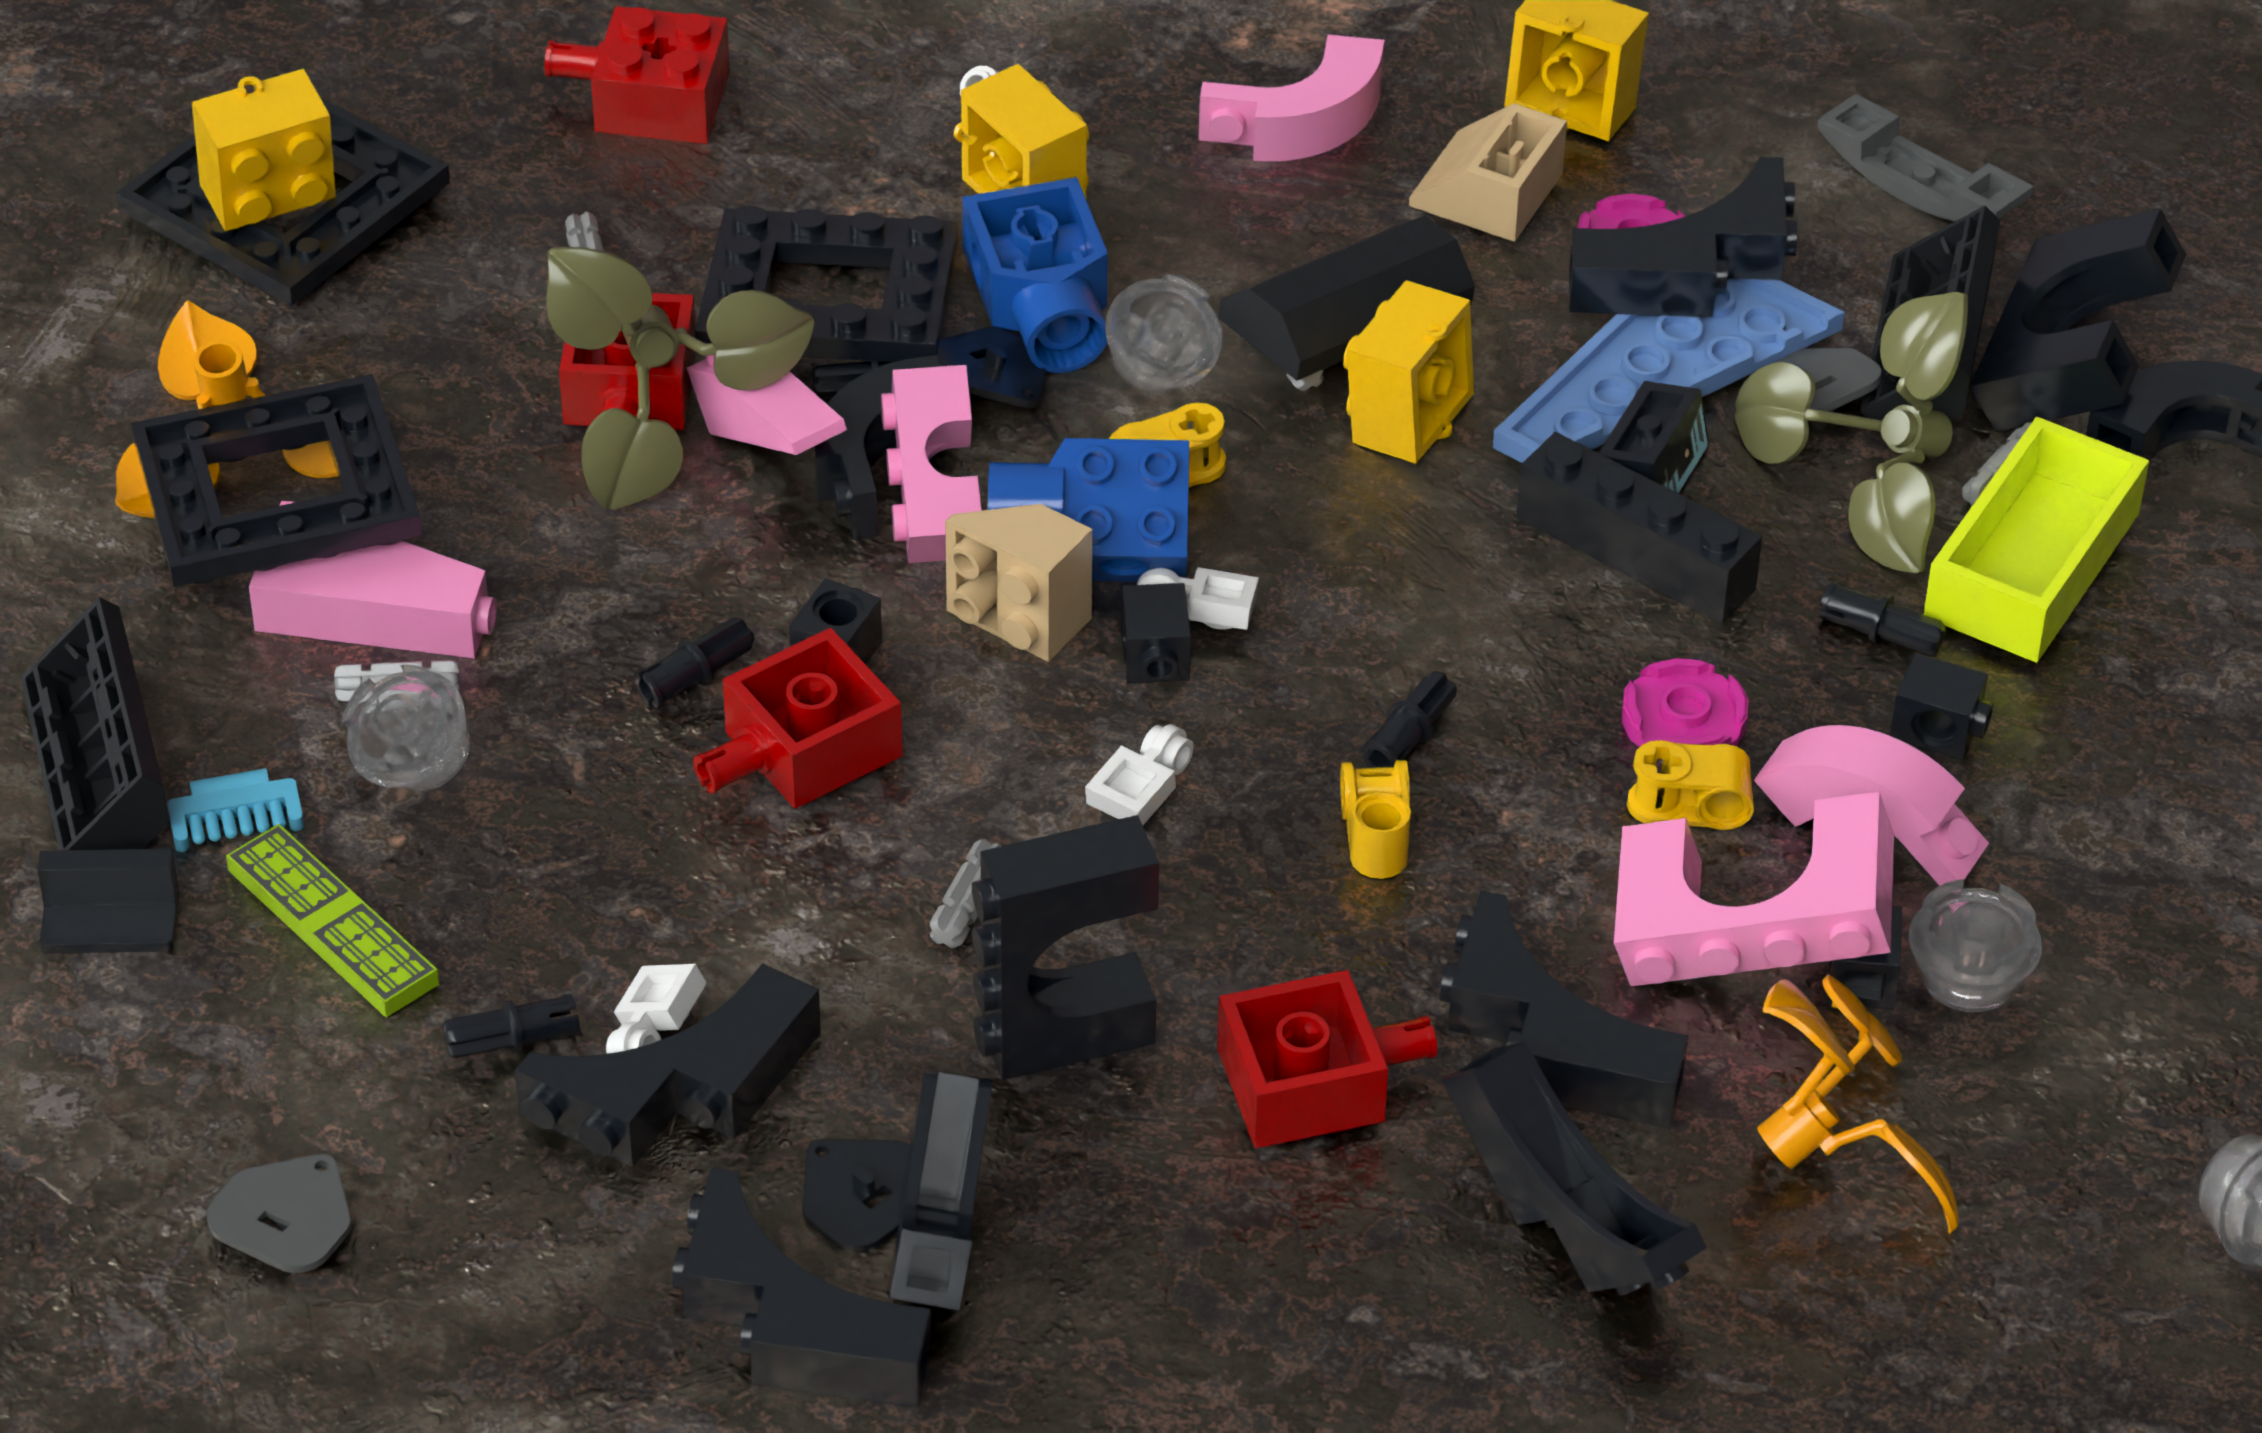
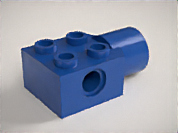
M1077 177L962 197L963 251L992 327L1019 331L1030 360L1038 368H1045V371L1052 373L1071 372L1093 362L1106 347L1109 337L1108 326L1101 311L1107 307L1108 253Z
M1064 438L1050 463H989L988 510L1043 504L1093 529L1092 581L1138 582L1142 574L1156 568H1167L1174 571L1179 577L1187 578L1189 440Z

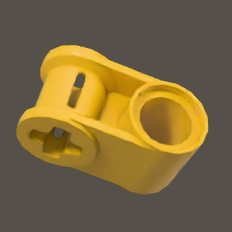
M1196 402L1186 404L1177 410L1141 422L1128 423L1118 428L1109 438L1189 440V487L1210 483L1218 479L1225 472L1227 464L1225 452L1219 443V439L1225 429L1224 417L1216 407L1207 403ZM1190 421H1192L1193 429H1188ZM1204 458H1208L1207 466H1204Z
M1664 740L1647 742L1636 750L1633 767L1638 776L1637 783L1629 790L1626 804L1629 813L1636 820L1645 824L1686 818L1689 826L1731 830L1743 826L1751 819L1754 813L1750 758L1744 750L1729 744H1681ZM1661 758L1663 760L1661 773H1657L1656 762ZM1658 793L1661 794L1663 800L1660 808H1656Z
M1396 760L1394 767L1354 768L1352 762H1341V810L1343 820H1346L1351 863L1360 874L1370 878L1384 879L1394 877L1401 873L1408 863L1411 810L1407 761Z

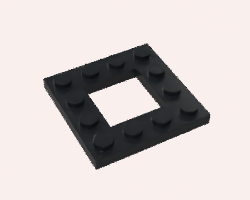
M321 98L330 115L334 172L351 180L352 183L336 194V198L327 201L287 233L263 220L258 223L224 231L200 186L195 134L116 192L118 209L122 213L293 306L450 183L449 165Z
M757 206L724 209L695 328V338L704 343H712L706 330L708 316L724 297L745 290L769 293L776 262L890 268L882 309H868L849 303L840 304L835 307L804 305L798 301L784 300L792 306L810 313L814 319L812 336L802 357L896 362L937 355L958 243V221H943L937 217L926 215L913 219L888 218L871 212L858 213L854 216L824 214L814 209H803L797 212L766 211Z
M373 374L131 423L134 444L174 587L192 583H208L216 578L254 570L266 571L278 565L317 557L328 558L341 552L379 544L390 545L403 539L423 535L420 514ZM322 441L328 442L343 493L222 517L207 465L220 462H237L249 456L283 449L296 450L308 444Z

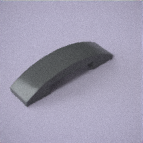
M1854 94L1818 118V130L1856 170L1904 203L1934 216L1957 221L1986 205L1998 219H2001L2034 195L2033 185L1990 163L1971 173L1900 136V116L1858 94Z

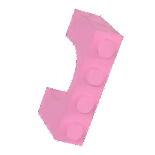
M1880 792L1814 800L1812 855L1807 868L1792 886L1779 895L1747 906H1720L1700 898L1702 861L1686 818L1622 827L1614 945L1630 987L1891 953L1894 834Z

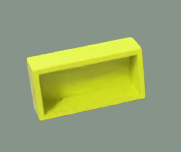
M2036 416L1931 563L1923 615L1940 620L1944 626L2038 663L2139 515L2149 460Z

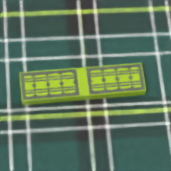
M280 824L226 855L228 871L386 1018L439 985L438 969Z

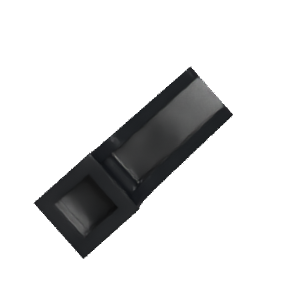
M924 1068L899 1200L901 1218L888 1282L890 1298L956 1310L960 1309L972 1245L973 1209L992 1090L991 1079Z

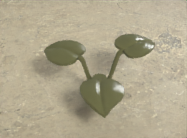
M555 247L548 251L546 308L551 326L558 337L573 347L596 350L609 346L615 341L620 331H622L630 352L637 361L635 365L638 376V412L636 417L620 408L604 410L592 421L583 438L581 462L584 478L593 497L606 509H620L659 494L675 480L680 471L683 461V448L677 432L665 421L648 420L650 414L649 371L651 368L660 367L670 362L678 350V345L683 344L704 356L715 355L714 372L719 382L733 389L749 391L769 386L785 376L803 356L812 336L814 319L810 313L792 306L776 295L764 291L745 290L724 297L712 309L706 324L707 334L712 343H704L689 335L685 328L674 329L668 314L662 308L652 305L650 286L643 273L632 263L613 254L591 248Z
M1961 292L1914 298L1901 304L1889 316L1881 336V361L1888 373L1900 377L1896 386L1897 392L1911 405L1897 406L1888 412L1883 420L1810 409L1815 394V381L1812 375L1796 364L1784 362L1766 365L1750 375L1742 385L1735 403V421L1746 449L1759 461L1769 464L1787 463L1800 454L1809 436L1808 420L1881 432L1882 438L1888 447L1902 455L1879 464L1876 468L1877 479L1865 480L1854 488L1849 503L1848 520L1851 533L1858 546L1876 562L1898 571L1917 574L1925 572L1926 548L1935 516V493L1927 473L1910 463L1922 464L1925 458L1941 456L1948 449L1952 440V425L1948 416L1941 411L1933 410V403L1930 400L1941 395L1949 386L1960 361L1968 317V295Z

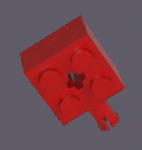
M615 6L604 41H601L598 46L561 43L556 40H549L545 53L546 77L556 76L591 80L595 132L708 144L730 73L727 18L704 16L698 13L685 14L648 10L641 7Z
M651 293L652 305L662 308L668 314L673 328H685L688 334L695 338L694 295ZM620 331L615 341L609 346L596 350L576 348L564 342L559 368L563 425L589 426L601 412L610 408L626 410L636 417L638 412V376L635 365L637 361L633 358L622 331ZM683 344L678 345V350L670 362L650 369V414L648 420H662L670 424L675 430H684L691 389V380L687 367L695 363L696 351Z
M830 627L723 678L725 731L732 740L704 754L696 755L693 758V765L703 787L706 786L707 792L711 794L757 771L763 774L789 804L796 809L903 756L901 702Z
M1349 970L1220 995L1218 1001L1217 1051L1254 1148L1385 1122L1388 1081L1387 1066L1424 1058L1432 1059L1437 1056V1041L1433 1025L1430 1026V1018L1425 1015L1414 1020L1372 1028Z

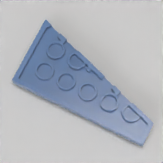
M1727 278L1726 293H1715L1713 317L1616 314L1494 430L1493 448L1523 463L1556 431L1593 450L1604 445L1644 381L1697 388L1701 390V397H1704L1754 373L1766 365L1787 357V355L1801 348H1806L1843 330L1845 312L1780 280Z

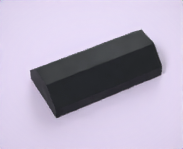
M1986 205L1893 255L1871 358L1881 367L1882 382L1875 390L1863 395L1860 411L1867 418L1883 420L1885 415L1897 406L1911 405L1897 392L1896 386L1900 377L1888 373L1881 361V336L1889 316L1901 304L1911 299L1950 292H1961L1968 295L1966 334L1960 361L1952 381L1941 395L1930 401L1933 403L1932 409L1946 414L1950 422L1964 415L2000 220Z
M1424 215L1221 299L1218 319L1298 381L1342 362L1345 349L1351 338L1355 335H1360L1375 317L1380 304L1385 300L1389 301L1406 280L1469 299L1470 305H1472L1475 284L1457 239Z
M99 597L20 677L59 851L143 849L169 823L163 783L120 607Z

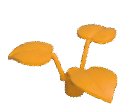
M186 301L171 322L161 345L158 358V373L163 387L178 399L196 400L198 409L242 401L246 396H251L252 398L265 396L260 389L258 379L250 377L258 358L256 345L251 336L234 323L218 318L193 302ZM327 441L308 444L296 450H282L285 461L300 474L324 479L338 477ZM132 443L123 453L116 470L117 491L115 503L116 506L126 513L140 517L155 518L136 447ZM219 463L207 465L214 490H216L221 477Z
M1827 975L1822 980L1826 993L1832 1000V1007L1838 1008L1859 1030L1858 1044L1847 1054L1820 1012L1807 996L1789 980L1783 979L1777 982L1768 992L1763 1012L1779 1017L1795 1026L1824 1053V1056L1796 1094L1757 1127L1765 1143L1788 1168L1793 1169L1819 1147L1829 1156L1842 1145L1868 1136H1878L1896 1148L1931 1187L1943 1206L1949 1234L1958 1227V1206L1951 1184L1935 1159L1898 1124L1893 1126L1884 1119H1878L1835 1135L1832 1127L1840 1121V1118L1824 1097L1845 1075L1850 1074L1854 1070L1855 1064L1872 1046L1875 1047L1890 1066L1897 1067L1902 1062L1903 1058L1900 1049L1888 1030L1875 1016L1866 1010L1863 1003L1850 989L1833 976ZM1835 1064L1836 1067L1822 1081V1079L1825 1077V1075L1828 1073L1831 1067Z

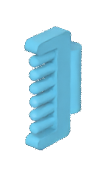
M266 768L190 781V796L170 799L167 802L175 849L179 852H185L190 847L187 826H190L192 841L195 844L200 845L205 841L202 823H206L209 839L217 842L221 838L218 820H222L225 836L233 839L238 833L235 817H238L241 833L249 836L254 831L251 819L252 814L255 817L257 830L264 833L270 828L268 811L271 814L273 827L280 824L285 828L286 821L283 809L286 808L290 829L292 831H301L304 828L303 812L296 781L293 778L269 781Z

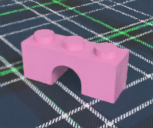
M966 365L893 370L892 393L881 394L883 429L895 430L897 448L886 449L889 486L900 485L902 504L892 505L894 541H906L908 563L946 561L945 521L952 514L981 511L978 476H947L938 472L929 463V460L942 450L970 447L972 415Z

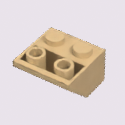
M1513 103L1458 130L1409 197V206L1515 242L1563 174L1567 121Z
M1043 504L952 514L945 521L947 611L968 624H974L1006 640L1015 648L1025 650L1049 662L1092 619L1093 529Z

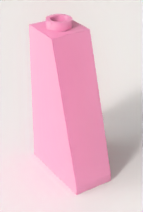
M281 500L280 506L295 502ZM402 540L390 545L379 544L341 552L328 558L317 557L278 565L266 571L255 570L249 584L254 629L257 632L475 659L483 634H492L497 615L496 598L488 597L485 570Z

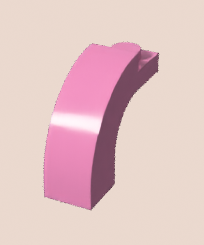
M1328 34L1323 61L1319 68L1306 79L1287 86L1266 88L1203 82L1200 93L1199 141L1253 146V161L1263 162L1298 160L1322 154L1339 147L1356 136L1369 123L1377 109L1382 87L1384 40Z
M1828 725L1810 728L1797 733L1780 743L1754 779L1755 783L1794 827L1814 819V800L1879 791L1894 836L1907 848L1944 891L1962 884L1989 844L1955 805V802L1965 788L1953 775L1928 755L1897 738L1867 728Z

